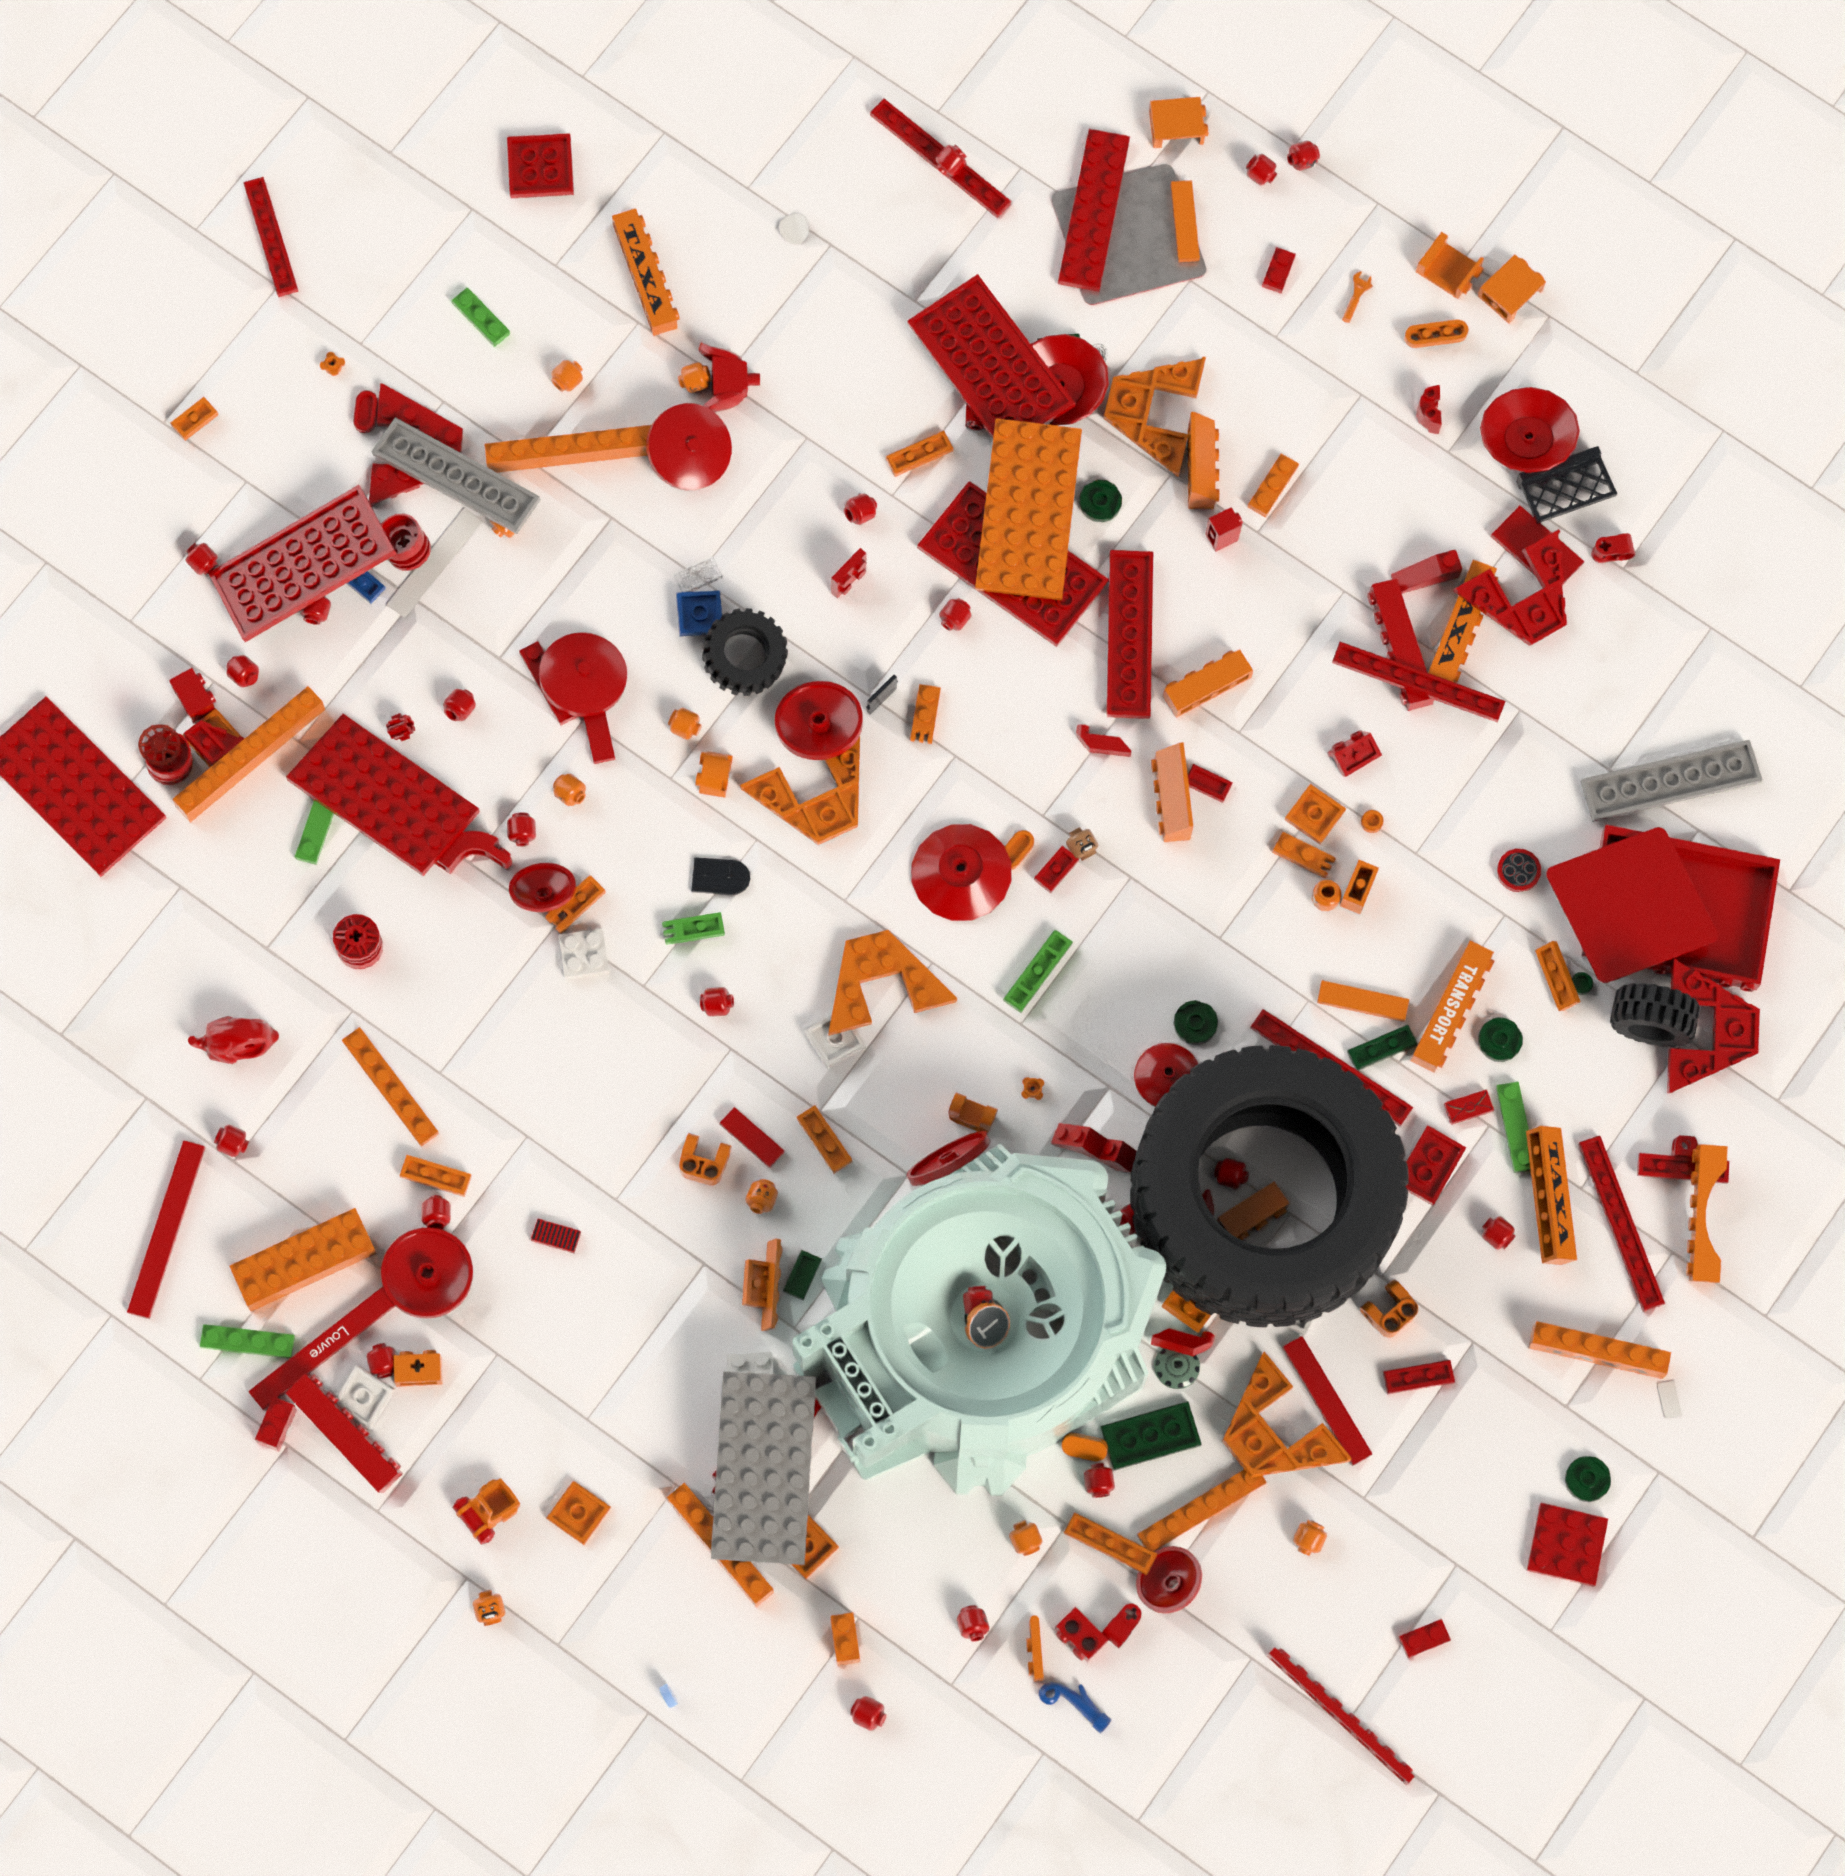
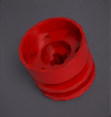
M405 513L394 514L387 517L381 523L397 553L388 559L396 569L411 571L419 568L427 561L431 552V543L419 523L412 516Z
M168 730L155 733L148 739L144 747V759L149 775L156 782L163 785H175L183 782L189 776L193 767V758L188 741L182 734ZM167 758H171L172 764H167Z
M352 914L344 917L337 923L333 931V943L339 959L346 966L352 969H366L379 961L383 953V941L377 924L371 918L362 914ZM355 936L360 937L358 942L354 941Z

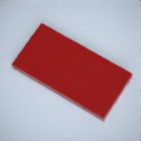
M1519 505L1490 537L1534 574L1522 549L1552 532L1543 524H1537L1535 518ZM1559 539L1560 552H1562L1561 565L1564 575L1563 586L1585 561Z

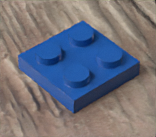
M720 590L676 592L679 637L707 635L716 619L719 620L722 615Z

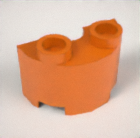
M710 751L701 752L699 765H703L702 772H697L695 783L696 786H700V794L726 797L733 755Z

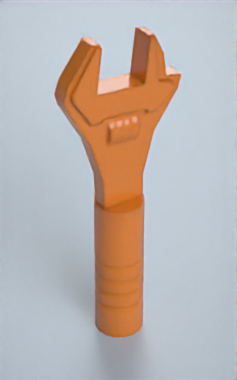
M1362 271L1353 275L1354 293L1342 318L1345 323H1350L1363 293L1373 287L1371 276L1367 281L1359 278Z

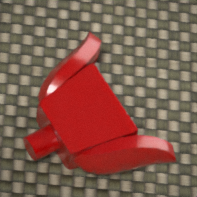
M700 343L698 351L707 360L712 362V398L703 406L715 413L731 409L739 405L747 397L748 386H760V373H748L747 362L743 361L738 354L724 348Z

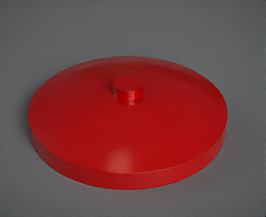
M683 403L666 409L654 420L647 435L646 450L652 469L662 481L680 490L694 491L712 485L725 473L731 460L732 442L725 423L715 412L699 404Z
M572 633L557 639L547 648L540 662L539 682L546 698L559 710L574 716H595L611 709L622 697L627 683V666L619 649L609 640L592 633Z
M812 681L795 687L782 698L775 712V729L781 744L792 754L809 760H826L843 754L856 743L863 728L862 708L856 696L844 686L829 681Z
M985 1131L974 1132L960 1137L921 1159L907 1172L906 1177L912 1186H919L948 1176L978 1158L988 1148L991 1140Z
M425 1227L408 1231L398 1237L384 1255L381 1266V1280L384 1291L391 1303L407 1315L425 1319L446 1315L455 1310L465 1300L473 1282L471 1256L465 1245L456 1236L445 1230Z

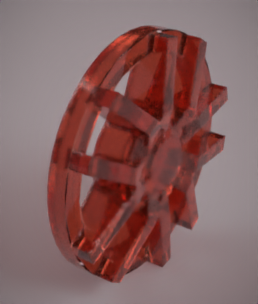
M152 724L141 734L138 747L141 756L147 762L154 765H165L172 762L178 756L181 742L176 730L169 727V725ZM161 728V729H163V730L161 731L160 734H158V732L156 731V729ZM151 730L156 735L153 738L148 734ZM167 730L171 732L168 737H164ZM146 736L149 741L142 743L144 737ZM173 736H175L177 742H172L170 740ZM151 746V748L146 751L142 750V747ZM169 746L177 747L176 751L168 749ZM154 752L153 760L146 756ZM165 752L172 754V756L165 759ZM157 754H162L163 761H156Z

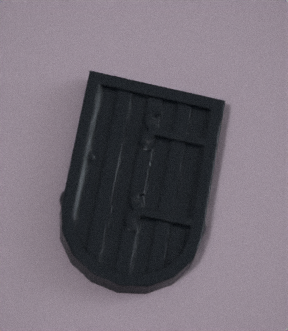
M694 857L691 892L738 895L748 888L751 880L750 871L742 862Z

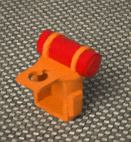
M501 1478L498 1480L492 1479L479 1489L480 1493L475 1497L469 1499L467 1496H463L457 1499L452 1506L457 1517L462 1520L472 1533L474 1539H477L481 1545L489 1543L496 1534L493 1528L501 1521H508L518 1512L520 1507L519 1500Z

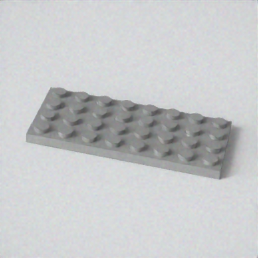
M723 1371L711 1559L805 1565L817 1377Z

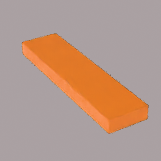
M1192 180L1171 181L1178 262L1199 261L1200 254Z
M1322 980L1317 1003L1405 1022L1409 999Z
M1075 1512L1064 1531L1065 1535L1145 1575L1148 1574L1157 1556V1553Z

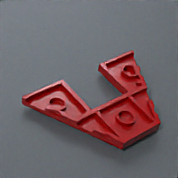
M380 383L377 426L389 427L394 418H397L462 454L464 432L462 427L387 385ZM372 463L369 502L373 507V504L388 498L393 499L398 494L418 489L424 483L389 464Z
M1560 529L1522 549L1525 558L1542 586V589L1511 606L1490 568L1454 588L1453 592L1528 646L1567 625V615L1565 613L1566 602L1565 597H1563L1562 587L1564 575L1561 565L1562 552H1560L1559 546Z
M1672 959L1671 989H1677L1682 993L1689 994L1691 998L1697 1000L1699 1006L1714 1007L1712 1051L1668 1049L1667 1094L1759 1054L1760 1009L1753 1004L1747 1003L1736 994L1725 990L1711 979L1705 978L1696 970H1692L1680 963L1677 959Z

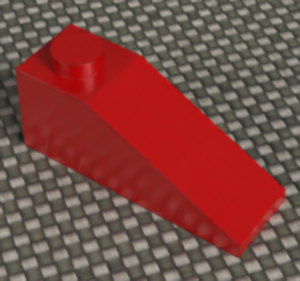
M1454 549L1433 555L1392 573L1391 578H1397L1401 593L1403 594L1458 579L1463 568L1457 551Z

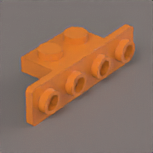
M778 1238L767 1242L766 1262L752 1259L745 1260L742 1305L762 1309L761 1331L774 1329L778 1321L776 1308L780 1296L778 1281L781 1277V1269L779 1265L783 1252L781 1239Z

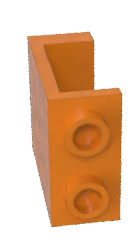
M1201 97L1150 101L1149 117L1153 149L1162 148L1163 140L1199 137V145L1204 144L1205 136H1208V124H1204L1203 117H1206L1205 104L1201 105Z
M1441 231L1419 261L1416 273L1456 299H1459L1462 293L1465 295L1472 287L1471 281L1473 278L1478 279L1482 274L1484 258L1480 257L1477 262L1473 261L1448 245V235Z
M1514 254L1480 287L1478 297L1509 324L1515 318L1517 311L1537 291L1541 293L1544 290L1546 281L1539 272H1535L1529 267L1526 260Z

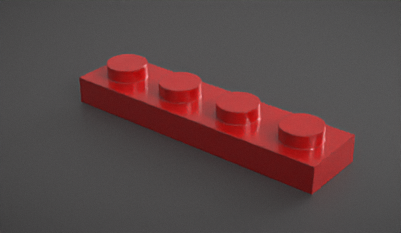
M536 641L519 650V654L559 725L562 726L579 716L570 715L559 710L544 695L539 682V667L545 652L539 641Z

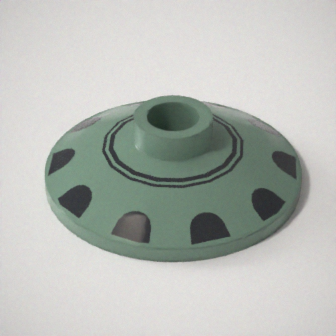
M1163 1348L1156 1356L1154 1370L1157 1378L1163 1385L1172 1389H1183L1193 1384L1200 1372V1361L1197 1355L1192 1357ZM1174 1362H1181L1182 1367L1179 1369L1175 1368Z

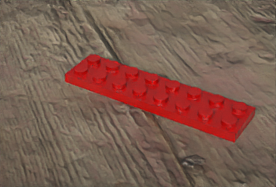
M1095 129L1088 130L1058 278L1059 285L1100 292L1130 136Z
M1110 550L1106 717L1150 719L1154 551Z

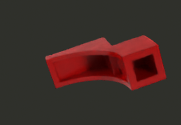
M1064 1123L1058 1124L1051 1144L1055 1147L1081 1153L1111 1167L1115 1171L1128 1173L1132 1171L1137 1150L1124 1141L1107 1139L1091 1127Z

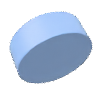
M668 1684L661 1686L659 1691L669 1708L676 1706L678 1702Z

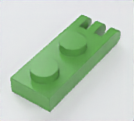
M721 912L662 922L663 928L672 927V929L663 931L664 936L673 935V937L665 939L666 945L725 936Z

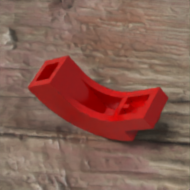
M465 831L452 843L435 865L451 875L463 859L473 855L485 856L507 871L513 863L510 857L511 854L502 847L498 849L500 843L497 837L481 831Z

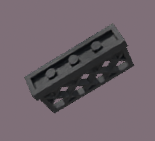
M1599 446L1570 455L1565 462L1550 470L1532 473L1521 472L1518 474L1517 486L1519 489H1522L1537 524L1617 496L1618 493L1601 458L1602 452ZM1598 464L1601 471L1599 477L1588 473V468ZM1575 472L1582 475V478L1578 484L1568 480V475ZM1584 477L1597 481L1593 489L1581 485ZM1556 479L1561 481L1562 485L1558 491L1547 486L1548 482ZM1598 483H1602L1608 486L1610 492L1602 494L1595 490ZM1564 484L1577 488L1574 496L1561 492ZM1536 486L1543 490L1540 496L1536 497L1530 494L1528 488ZM1579 489L1591 494L1588 500L1582 501L1575 498ZM1545 490L1557 495L1554 503L1541 499ZM1559 496L1571 501L1570 505L1565 508L1555 504ZM1539 503L1550 507V512L1540 516L1537 510Z

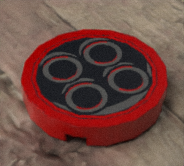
M1515 848L1507 851L1501 856L1497 865L1499 882L1512 892L1531 890L1537 885L1541 876L1539 859L1526 849Z

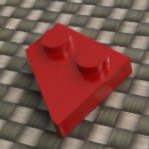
M202 720L184 732V738L210 766L214 765L245 739L240 735L239 737L227 733V730L213 727L210 723Z

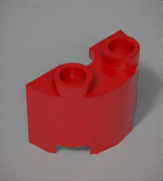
M1434 385L1424 390L1420 397L1416 416L1418 423H1421L1424 428L1428 429L1429 433L1439 435L1442 426L1441 410L1437 408L1441 395L1440 385Z

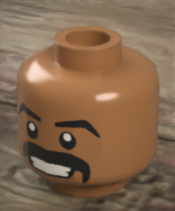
M1079 827L1069 833L1070 838L1066 840V845L1075 858L1083 861L1097 853L1096 849L1099 844L1090 829L1082 830Z

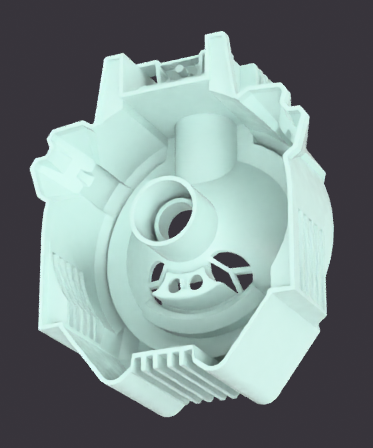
M999 1144L950 1175L915 1189L892 1206L873 1228L865 1227L864 1232L839 1239L835 1247V1251L840 1258L839 1263L835 1267L825 1269L821 1278V1282L836 1312L793 1338V1355L797 1360L793 1365V1369L797 1376L818 1377L825 1372L828 1373L832 1382L816 1389L815 1399H817L839 1434L837 1442L863 1480H869L928 1453H934L935 1469L956 1495H968L974 1486H984L991 1496H1003L1026 1470L1027 1456L1040 1452L1059 1442L1068 1433L1075 1432L1144 1388L1149 1372L1139 1351V1346L1166 1273V1263L1158 1252L1144 1248V1246L1135 1247L1138 1237L1136 1234L1128 1236L1131 1227L1129 1223L1119 1226L1122 1213L1120 1210L1113 1213L1116 1204L1114 1200L1105 1202L1108 1192L1106 1190L1108 1175L1100 1163L1092 1160L1020 1153L1012 1155ZM999 1236H1009L1014 1240L1003 1252L993 1239ZM988 1244L1000 1258L999 1277L992 1275L986 1267L985 1251ZM1018 1244L1017 1252L1020 1264L1013 1274L1004 1277L1005 1258ZM1033 1270L1037 1274L1036 1282L1027 1284L1022 1278L1023 1272ZM986 1286V1289L991 1290L993 1293L994 1303L1001 1306L1009 1316L1010 1328L1007 1336L1000 1344L992 1348L984 1349L977 1347L967 1338L965 1333L963 1294L968 1291L969 1287ZM1039 1289H1045L1048 1291L1050 1298L1038 1303L1034 1294ZM1039 1310H1049L1055 1313L1047 1319L1029 1316L1031 1313ZM1064 1316L1062 1329L1054 1335L1049 1323ZM1026 1322L1043 1325L1049 1338L1038 1339L1031 1336L1026 1328ZM862 1427L864 1432L853 1438L852 1452L844 1439Z

